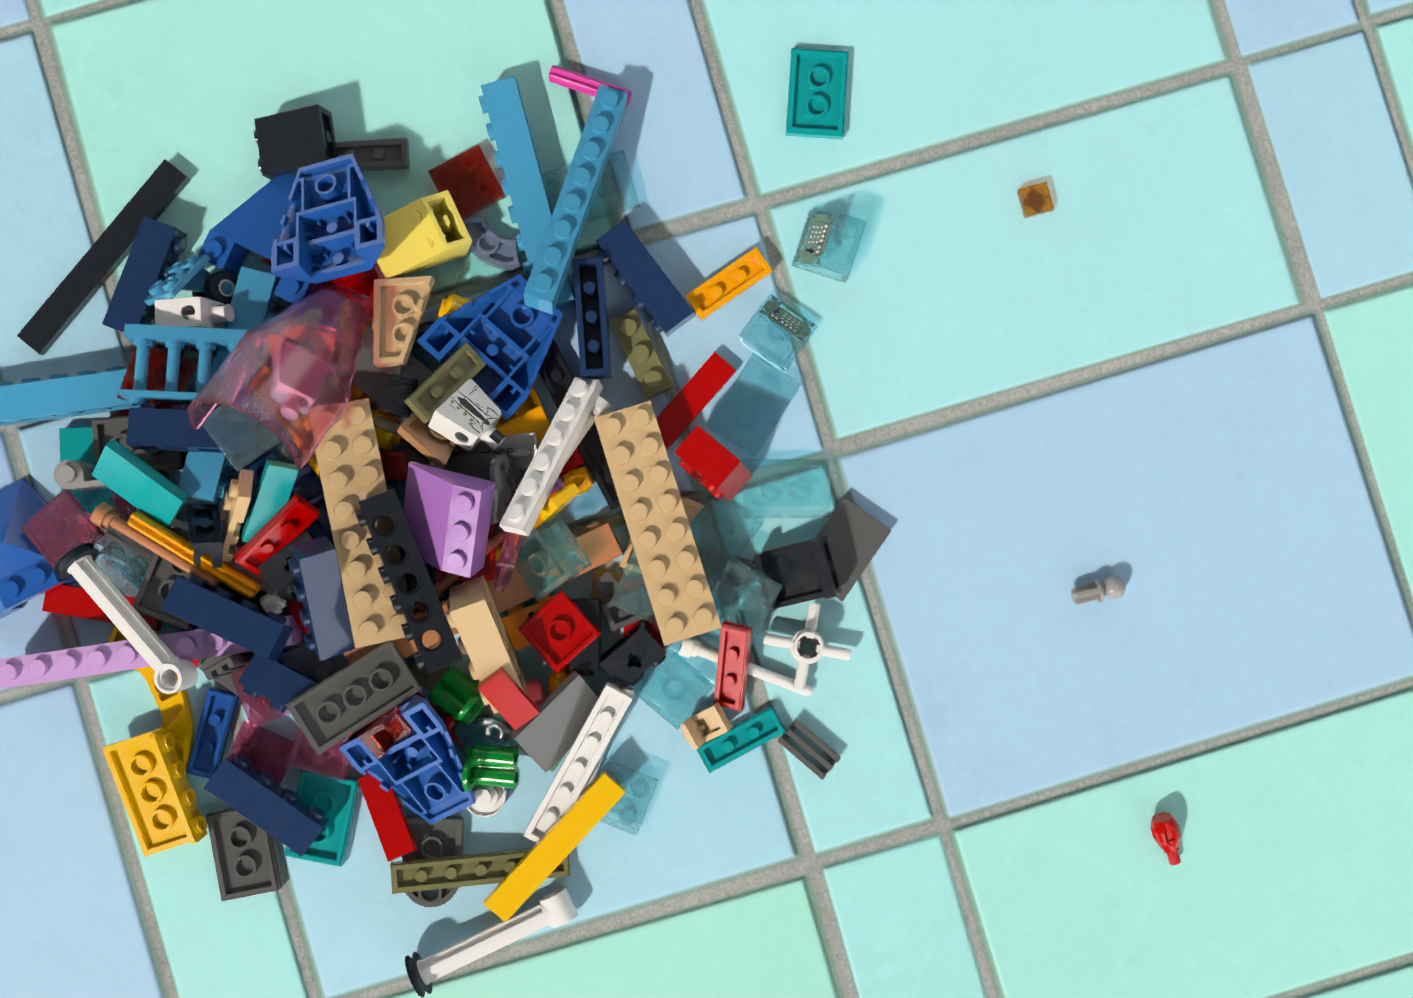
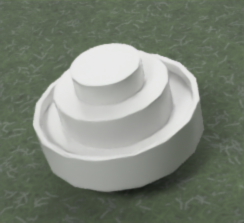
M475 785L472 790L476 802L467 807V809L478 817L495 815L506 801V787Z

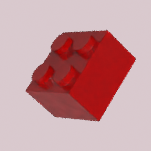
M698 425L674 451L681 459L678 464L697 482L699 481L718 500L723 496L730 502L752 477V474L737 457Z

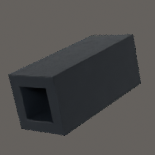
M572 598L575 604L601 632V598ZM601 635L569 662V670H577L580 676L594 675V670H600Z

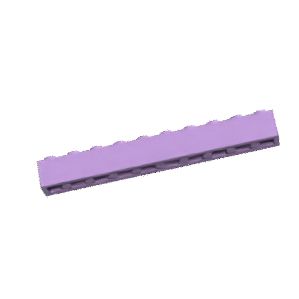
M283 616L287 618L285 624L294 628L285 646L303 643L301 629L298 627L293 616ZM204 629L158 635L180 660L190 661L250 652V650ZM128 640L0 659V689L151 666Z

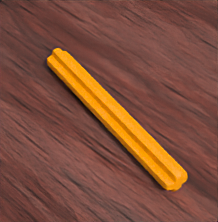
M142 512L132 513L128 520L129 526L196 566L193 561V548H190L188 540ZM206 554L200 557L201 564L196 567L248 599L255 598L260 591V584L222 562L221 568H213L211 555Z

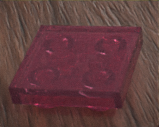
M63 489L21 527L53 569L58 560L74 547L87 542L95 544L105 535L99 526L91 522V516L69 489Z
M245 720L227 757L232 753L247 757L252 762V767L259 772L265 771L271 774L280 786L299 744Z

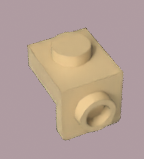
M719 702L691 715L680 724L683 736L690 743L693 750L700 748L705 742L733 728Z

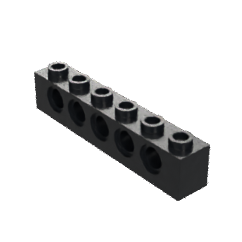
M394 488L359 501L357 503L359 509L354 510L361 528L367 526L371 537L366 539L372 556L378 554L383 566L378 567L379 574L384 585L390 583L394 594L389 596L395 612L401 611L406 623L401 624L407 641L413 640L417 651L412 654L419 670L425 668L426 672L430 674L463 660ZM387 517L392 521L393 528L390 533L381 534L376 530L375 522L378 518ZM392 545H398L404 551V557L398 563L391 562L387 557V550ZM405 573L413 575L416 580L415 587L410 591H403L399 586V578ZM416 602H423L427 607V613L422 619H414L411 616V606ZM429 630L436 631L439 637L437 644L433 647H425L422 643L423 634Z

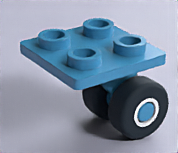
M207 254L197 258L193 255L183 263L180 260L175 262L167 270L169 276L164 281L158 280L148 289L150 295L144 302L149 306L155 304L156 300L171 299L181 290L191 291L193 297H204L223 304H231L238 278L228 271H219L210 275L204 268L210 257Z

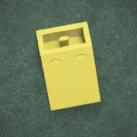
M448 190L422 197L383 217L385 221L386 246L377 259V263L384 278L390 279L467 255L472 239Z

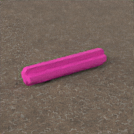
M556 65L552 66L548 78L552 83L594 97L597 94L599 85L602 84L628 93L627 106L630 103L632 94L629 89Z

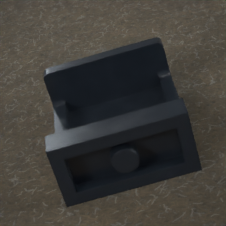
M319 104L254 119L256 128L254 130V138L258 145L260 156L258 167L262 176L270 180L277 176L295 173L298 171V168L338 157L332 113Z
M826 535L762 551L754 555L755 561L752 562L753 571L757 578L760 577L762 589H760L761 600L764 606H768L769 612L776 611L781 607L823 597L825 599L836 597L842 592Z

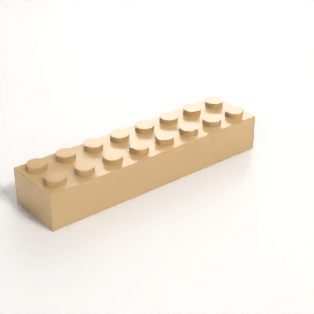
M369 399L308 408L307 416L355 648L405 638L401 624L406 623L401 611L396 613L389 598V596L394 594L390 583L384 585L378 571V567L383 566L378 554L372 556L366 539L371 537L367 526L360 527L354 510L359 509L357 504L359 501L387 491ZM380 517L375 522V528L381 534H388L391 532L393 524L389 518ZM392 545L387 550V557L393 563L401 561L398 545ZM403 574L399 578V586L403 591H408L405 574Z
M651 401L594 417L597 432L664 646L722 628Z

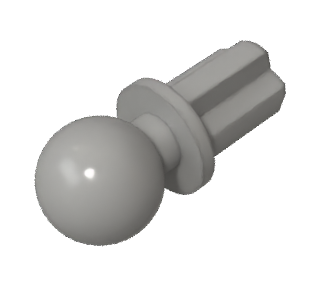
M1110 576L1102 584L1098 580H1093L1092 584L1073 588L1071 590V597L1076 605L1096 600L1101 603L1104 601V596L1110 599H1118L1123 596L1126 585L1120 577Z

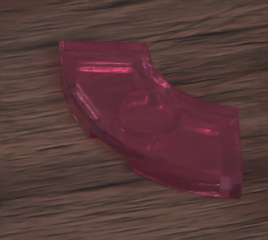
M506 531L501 553L495 564L493 590L504 592L517 561L523 535Z

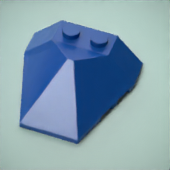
M353 153L298 168L288 197L291 203L287 215H282L280 221L282 230L279 239H274L271 247V273L274 276L319 284L371 270L386 246L385 221Z
M520 274L487 291L486 294L472 302H467L452 313L438 318L417 340L440 364H443L462 344L467 342L486 363L472 380L501 410V417L506 421L528 398L564 315L557 307L552 315L525 306L524 290L528 281Z
M21 479L0 490V619L22 609V603L62 583L76 582L77 580L74 577L60 579L59 573H55L53 569L58 560L68 551L86 543L68 526L69 523L64 518H60L53 511L50 504L26 479ZM95 559L94 562H95V563L97 564V566L100 568V566H99L97 560Z
M417 694L363 726L339 746L340 751L357 771L363 775L369 773L381 782L379 787L386 792L391 787L396 794L404 799L402 803L431 825L476 802L473 790L466 791L462 786L463 766L444 721L428 701Z

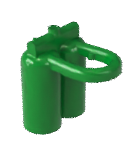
M454 665L448 669L440 682L428 695L430 700L459 722H465L469 726L478 715H482L484 712L482 709L486 706L482 701L478 684Z
M477 745L474 748H466L467 761L464 762L462 770V786L464 790L471 791L475 785L517 787L520 774L517 767L519 759L517 747Z

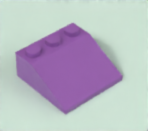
M412 461L409 462L403 512L423 561L441 571L471 578L484 567L496 482Z

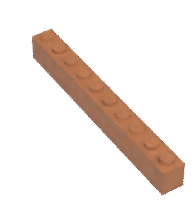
M601 520L585 527L587 533L579 537L572 533L559 540L560 546L522 564L517 559L507 564L508 570L499 575L496 571V581H486L499 614L540 595L539 588L542 589V586H534L529 576H533L534 579L536 578L537 583L543 581L540 576H563V582L557 585L559 586L624 555L610 523L603 525ZM444 595L438 598L446 615V612H449ZM417 608L412 609L414 619L425 617ZM457 628L452 630L453 635L458 634ZM429 630L423 634L422 643L425 647L437 644L439 639L437 632ZM406 637L392 640L404 659L412 656V653L417 651L413 640L407 641ZM385 642L355 648L344 653L345 658L350 665Z

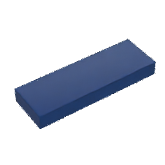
M214 687L208 688L186 773L210 779L222 763L239 699L233 692Z

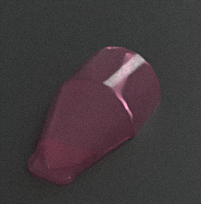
M328 286L313 292L247 331L187 407L191 427L198 430L217 404L232 407L253 417L271 430L286 445L296 467L303 469L349 402L352 379L356 375L357 359L361 354L367 327L374 318V301L372 298L341 286Z

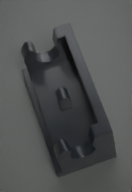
M218 504L186 505L190 548H193V561L195 565L200 566V557L208 554L212 556L213 568H221L223 538Z

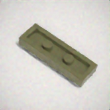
M636 309L609 321L646 399L653 398L673 388Z
M466 342L441 364L404 402L423 423H427L431 420L435 410L467 380L472 379L486 363Z

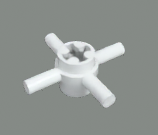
M809 602L805 629L796 632L792 638L766 632L764 635L763 644L790 649L792 657L798 661L793 689L805 691L809 665L817 662L822 656L850 660L851 649L827 645L816 632L820 604ZM805 638H810V643L815 645V650L809 651L807 655H804L800 649V643Z

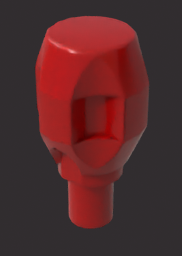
M1168 812L1155 814L1151 819L1153 838L1160 848L1163 849V852L1167 854L1169 864L1178 865L1181 863L1178 853L1181 840L1179 824L1172 814Z

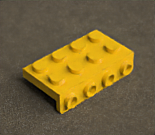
M167 726L109 744L102 748L144 857L186 843H197L208 834L206 820L199 812L196 804V794L189 786L185 765L179 760L175 749V739L169 733Z

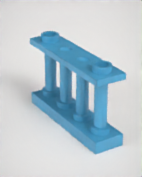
M125 324L124 336L137 347L133 390L119 389V396L128 401L129 405L140 407V404L149 403L223 406V409L234 411L235 408L252 406V401L246 395H240L243 353L246 352V349L256 348V337L251 330ZM153 344L165 345L168 348L165 391L146 390L150 348H153ZM184 346H196V349L199 350L196 393L178 392L180 355ZM215 347H224L230 351L227 394L209 393L211 358Z

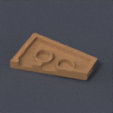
M414 413L399 426L397 433L428 460L435 463L438 468L444 469L455 443L428 427L430 421L423 423Z

